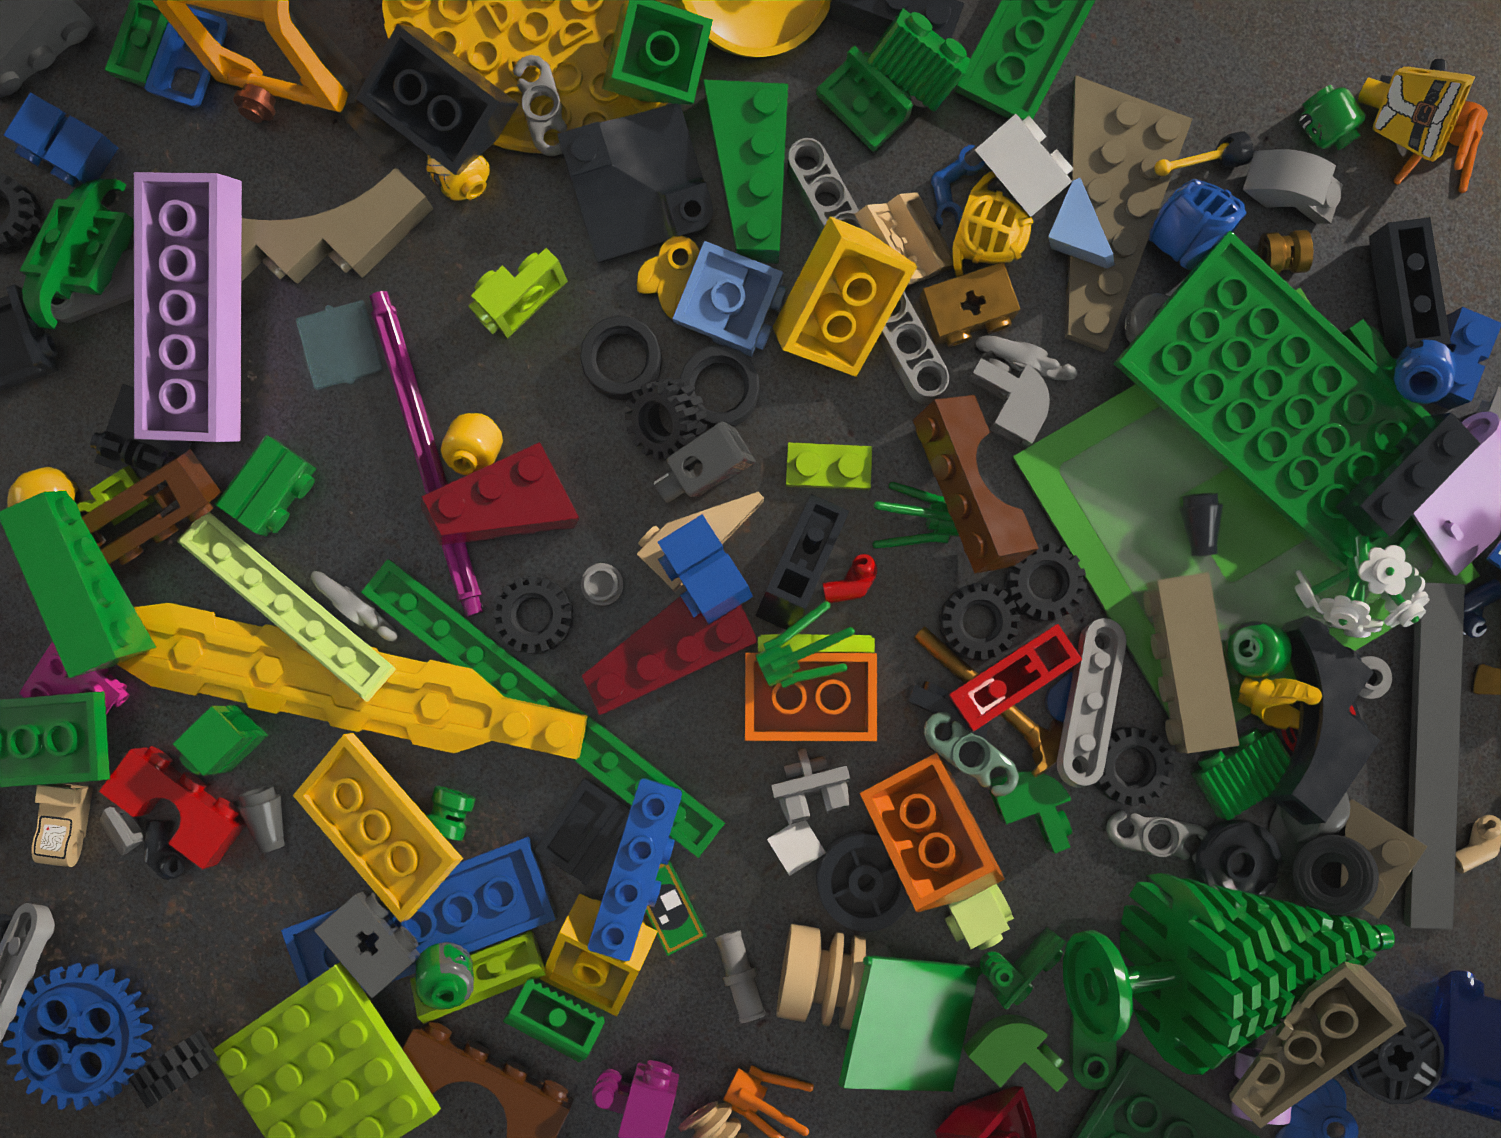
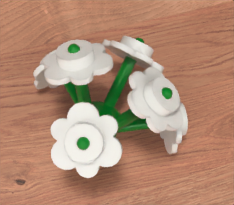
M1369 536L1351 538L1353 557L1347 560V569L1314 586L1311 585L1306 575L1300 569L1296 571L1301 582L1294 586L1298 594L1297 600L1303 602L1307 609L1314 606L1318 612L1324 613L1323 618L1331 622L1332 627L1344 629V634L1350 637H1369L1371 632L1382 630L1383 620L1373 619L1368 615L1370 607L1364 603L1365 585H1368L1370 592L1374 594L1381 593V598L1386 600L1384 607L1391 614L1385 618L1384 623L1391 628L1398 624L1407 627L1417 623L1426 613L1423 606L1430 601L1428 594L1422 592L1425 587L1424 578L1418 575L1419 572L1416 568L1412 567L1408 562H1404L1406 558L1404 550L1396 545H1390L1384 550L1379 547L1370 549ZM1349 578L1350 582L1345 596L1338 595L1335 599L1324 598L1320 600L1319 593Z

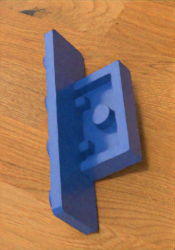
M645 778L639 780L588 942V949L590 951L623 961L631 959L647 906H655L662 882L656 880L660 864L668 865L675 840L670 839L669 835L682 797L680 789Z

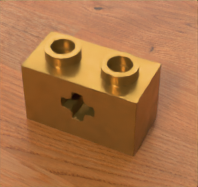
M1004 262L923 288L919 297L934 344L947 342L948 347L972 339L971 333L985 328L988 334L1010 327L1012 325L1011 320L1021 310ZM965 301H968L970 306L977 305L979 307L975 315L972 314L971 310L963 311L962 307Z

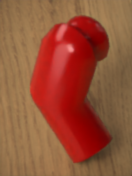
M868 554L857 555L853 559L852 566L844 580L822 583L825 601L834 603L864 597L877 577L878 567L874 558Z

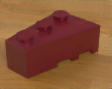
M540 442L421 496V509L439 545L494 539V537L514 534L527 535L538 531L554 529H574L579 520V516Z

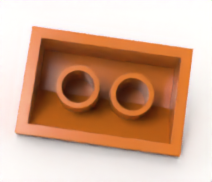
M937 753L860 793L917 912L966 900L1005 880L947 764Z

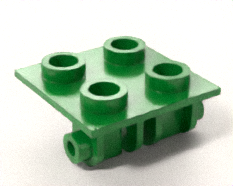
M1046 927L1013 965L998 952L989 951L985 953L980 959V969L994 985L990 992L1006 1010L1012 1003L1016 1006L1021 1004L1033 990L1034 985L1031 982L1042 970L1045 972L1050 971L1063 956V951L1060 949L1067 942Z

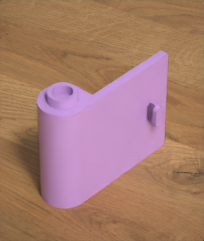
M1493 412L1476 413L1462 422L1481 445L1411 515L1450 574L1457 576L1501 535V420Z

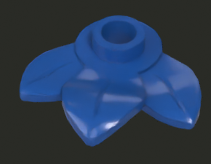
M1332 1078L1294 1104L1291 1108L1290 1123L1281 1128L1275 1138H1358V1125L1353 1115L1346 1110V1093L1340 1083ZM1330 1123H1341L1344 1126V1133L1340 1137L1330 1136L1327 1133V1127Z

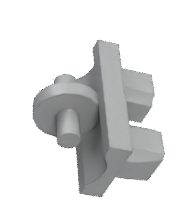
M806 748L797 750L798 763L784 766L787 779L803 775V777L771 785L775 805L780 804L788 824L810 819L806 797L821 793L827 814L849 809L848 786H850V775L847 766L813 774L812 772L828 768L825 756L809 760Z

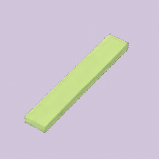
M210 512L194 521L178 538L177 542L366 702L372 698L396 670L393 665Z

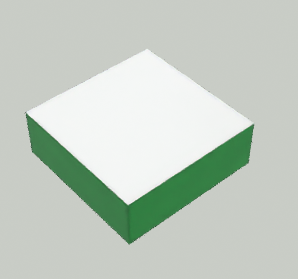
M806 820L788 824L767 837L768 842L789 876L826 853Z

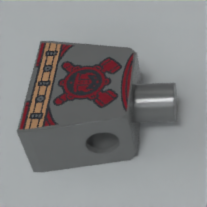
M721 421L669 456L666 460L672 470L654 481V484L666 503H669L685 492L688 496L698 498L752 466L756 461L736 428ZM701 461L703 469L701 474L696 477L693 472L694 465Z

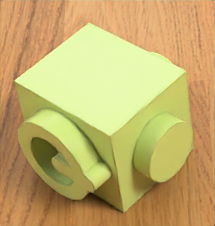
M995 884L966 900L947 904L946 906L951 915L944 920L956 942L964 939L971 949L978 946L980 950H984L996 945L1003 939L1001 933L1010 929L1007 922L1014 919L1001 890Z

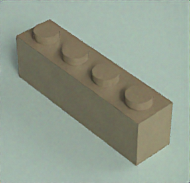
M1209 572L1148 582V591H1145L1143 595L1144 607L1148 617L1153 616L1155 634L1151 635V648L1155 659H1160L1163 676L1158 678V688L1162 701L1168 703L1170 719L1166 720L1165 727L1170 745H1175L1176 752L1186 754L1239 746Z

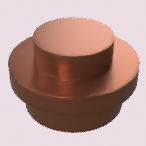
M245 84L243 89L236 91L233 97L234 103L239 107L238 112L246 119L261 123L262 120L270 121L274 118L276 100L265 89L253 84Z

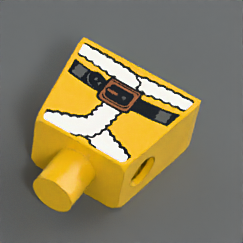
M1402 67L1394 72L1390 84L1373 78H1367L1359 94L1358 102L1379 109L1372 128L1375 132L1433 162L1443 155L1475 76L1415 67Z

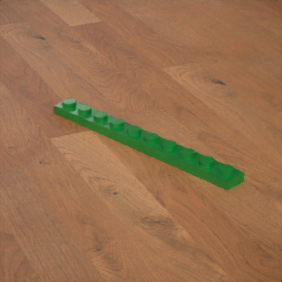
M387 559L361 591L362 594L451 664L472 668L504 697L588 715L392 560ZM588 715L580 758L573 760L631 806L639 780L642 778L680 789L682 797L669 836L699 858L724 826L725 822Z

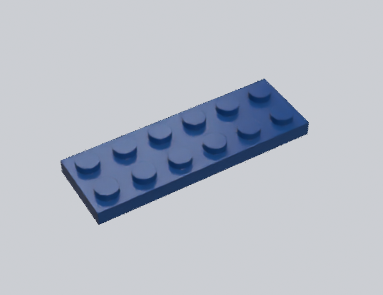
M529 836L461 861L411 919L400 922L391 911L388 914V917L398 928L403 926L412 933L419 946L416 950L420 954L431 945L445 942L461 945L470 953L558 918ZM339 908L281 930L301 988L340 962L314 931ZM373 932L365 941L366 945L371 948L379 937ZM416 961L393 981L414 974L416 971Z

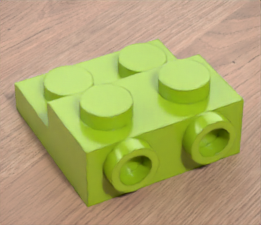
M547 248L539 255L537 253L529 255L518 268L519 274L516 277L502 265L496 272L490 270L485 273L475 284L474 288L476 291L471 295L474 301L468 307L491 334H494L499 329L508 339L568 282L559 260Z

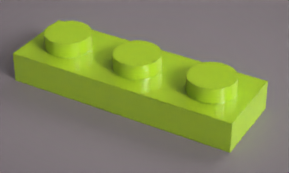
M530 930L470 954L473 960L474 989L468 1000L452 1009L438 1010L425 1005L420 1001L416 993V976L410 978L417 1017L424 1024L522 985L529 979L534 980L546 975L538 941L534 933Z

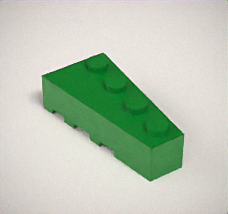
M703 79L705 102L735 253L760 263L779 264L788 84Z
M67 491L42 492L0 511V522L69 678L112 667L156 648L152 638L82 519L77 504Z

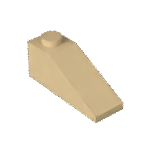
M759 492L666 523L661 530L655 525L638 542L642 549L637 555L676 592L683 583L679 577L671 581L658 561V558L665 555L658 541L703 514L723 545L764 503V497Z

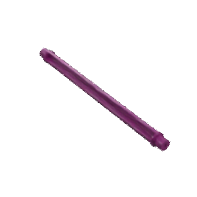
M379 291L369 296L373 307L371 315L376 325L423 486L427 494L447 485V481L397 318L396 308L391 305L388 292ZM465 542L441 545L456 592L457 602L462 604L465 618L483 613L479 598L482 595L481 590H479Z

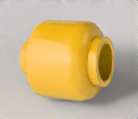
M479 413L459 415L451 422L442 441L440 449L442 458L454 471L467 476L495 463L503 443L502 432L494 421L486 415Z

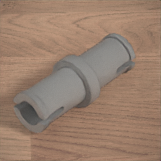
M736 930L714 939L718 945L726 975L723 976L725 986H730L738 1011L739 1022L746 1023L764 1017L766 1011L763 1009L754 977L758 976L755 966H750L741 937V930Z

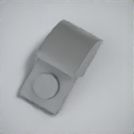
M1273 149L1255 151L1243 190L1266 208L1296 207L1316 224H1331L1336 206L1341 199L1343 184L1333 177L1336 165L1332 162L1303 151Z
M981 358L967 381L1004 400L989 430L1023 449L1028 448L1034 442L1049 411L1050 398L1044 379L1029 364H1026L1016 377L1011 374L1012 369L1005 363L990 358L989 361Z

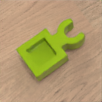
M130 465L122 468L91 488L89 491L96 500H85L78 503L79 511L90 512L140 481ZM150 495L147 499L116 517L111 522L115 526L155 500Z

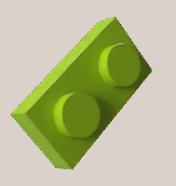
M788 442L787 487L871 489L872 446Z

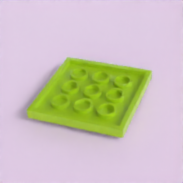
M341 962L213 1049L219 1058L216 1064L265 1138H400L433 1117L441 1109L360 984Z

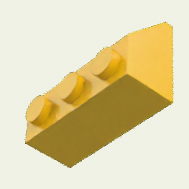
M830 216L773 325V330L782 350L857 377L917 268L916 264L868 231Z

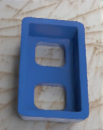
M189 7L207 31L223 46L228 32L226 20L222 17ZM168 21L146 80L145 89L151 94L198 108L201 106L212 75L194 53L185 50V41ZM178 69H186L200 75L194 93L185 94L171 88Z

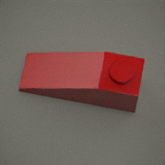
M1056 624L950 693L949 697L972 732H974L1082 661V658L1059 624Z

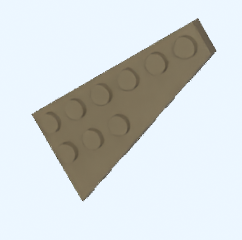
M1075 75L1072 81V157L1070 159V165L1073 170L1070 172L1069 178L1072 181L1081 178L1113 252L1115 265L1110 268H1104L1067 254L1069 265L1068 287L1066 288L1065 338L1104 353L1111 342L1149 239L1150 230L1156 220L1174 171L1171 170L1166 176H1159L1155 173L1154 166L1161 159H1166L1169 162L1178 160L1193 118Z

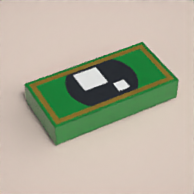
M670 860L668 865L660 864L656 877L657 881L662 882L655 906H647L646 913L654 929L658 931L657 936L667 956L707 936Z

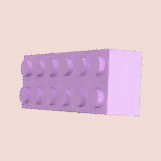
M134 172V439L234 442L241 440L242 181L218 173Z

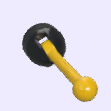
M1244 131L1231 133L1220 140L1216 151L1171 162L1161 159L1156 162L1154 170L1157 175L1166 176L1171 170L1215 159L1220 160L1227 167L1247 165L1253 158V143L1250 136Z

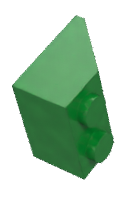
M625 0L620 8L602 89L640 101L692 105L695 100L713 19L655 0Z

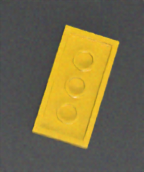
M354 733L343 734L293 794V797L400 922L411 919L463 859Z

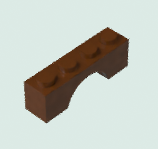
M975 395L935 399L912 421L974 574L1015 566L1039 548L1023 509L1010 506L998 499L987 488L979 474L976 462L977 448L981 440L990 433V430Z
M429 1021L427 1024L420 1022L411 1031L402 1050L431 1094L441 1087L454 1082H473L490 1090L502 1104L507 1119L506 1138L557 1137L574 1101V1098L567 1095L568 1090L565 1087L551 1080H545L542 1083L528 1076L529 1070L517 1062L507 1060L504 1064L490 1057L491 1052L485 1046L474 1041H467L465 1044L451 1037V1030L437 1022Z

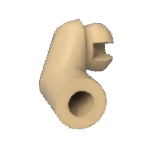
M1484 815L1475 821L1468 846L1456 852L1455 869L1457 872L1463 874L1498 855L1501 846V820L1493 815Z

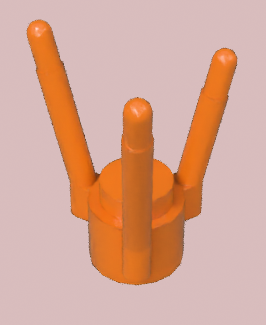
M1465 101L1448 140L1451 144L1459 146L1454 169H1462L1458 188L1460 193L1467 191L1477 147L1483 135L1482 127L1488 116V112L1483 106L1471 101ZM1413 153L1394 178V183L1400 184L1422 157Z
M751 1065L748 1072L740 1068L737 1069L723 1098V1101L732 1105L733 1111L744 1116L769 1138L785 1137L755 1113L757 1110H760L802 1136L809 1134L807 1127L763 1101L768 1088L761 1085V1081L808 1092L814 1089L812 1083L765 1072Z

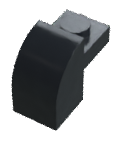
M924 681L921 687L910 685L904 701L933 714L948 712L951 715L950 722L940 723L935 734L937 739L942 741L950 739L952 736V723L959 721L967 731L986 740L988 724L986 723L972 732L952 700L945 698L947 690L927 681ZM974 741L964 743L959 750V758L962 764L974 767L981 753V746Z

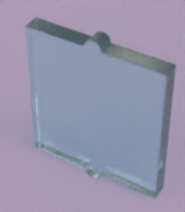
M363 300L335 308L327 305L325 311L296 319L316 390L343 382L351 385L354 383V379L383 371Z

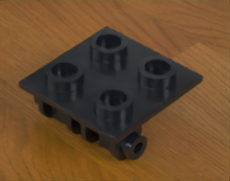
M122 384L106 431L94 433L91 438L90 447L97 452L94 463L117 471L130 465L136 475L143 479L190 450L192 441L134 439V387ZM166 480L160 483L164 486L168 485Z

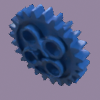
M80 963L68 966L67 971L61 966L51 970L50 977L42 975L34 979L35 988L29 987L24 990L22 998L25 1002H20L17 1006L16 1016L19 1019L12 1020L7 1030L15 1032V1037L3 1042V1046L16 1049V1055L6 1061L7 1065L20 1063L22 1069L16 1074L14 1080L18 1081L28 1077L31 1082L27 1087L26 1093L29 1095L39 1088L42 1089V1104H46L57 1096V1105L60 1110L70 1105L72 1101L76 1110H81L89 1105L90 1100L94 1106H98L107 1100V1095L113 1098L123 1091L121 1084H130L128 1078L134 1075L131 1069L138 1070L145 1065L146 1061L137 1053L151 1048L152 1044L141 1039V1035L153 1029V1026L140 1023L139 1018L150 1010L149 1007H135L134 1003L142 994L140 991L130 995L125 992L130 982L129 978L121 980L116 984L113 982L115 969L111 968L104 971L99 976V966L97 963L87 966L84 971ZM57 1001L62 1002L66 1006V1020L57 1015L55 1010ZM99 1008L108 1012L110 1016L109 1027L100 1023L98 1019ZM41 1028L53 1031L55 1034L43 1033ZM76 1029V1034H67L68 1032ZM103 1037L113 1038L115 1040V1045H113L109 1041L101 1039ZM81 1038L87 1039L86 1041L80 1043ZM48 1045L53 1046L57 1050V1063L48 1057ZM90 1052L100 1057L102 1062L100 1071L91 1066L89 1061Z

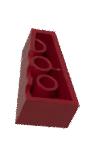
M680 596L586 671L582 678L599 715H604L758 643V640L742 605L708 624L702 613L693 617Z

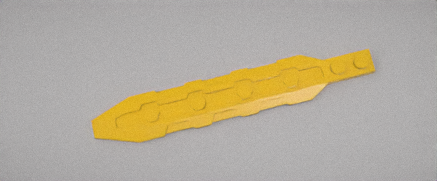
M174 603L134 607L156 648L117 664L153 687L193 696L201 693L246 703L248 708L274 714L282 711L327 721L332 727L360 732L363 729L411 740L413 745L449 753H457L490 741L578 759L580 758L588 715L504 697L472 668L435 660L423 662L379 652L376 647L371 648L393 665L396 670L372 698L366 702L279 627L265 624L262 627L216 617L214 612Z

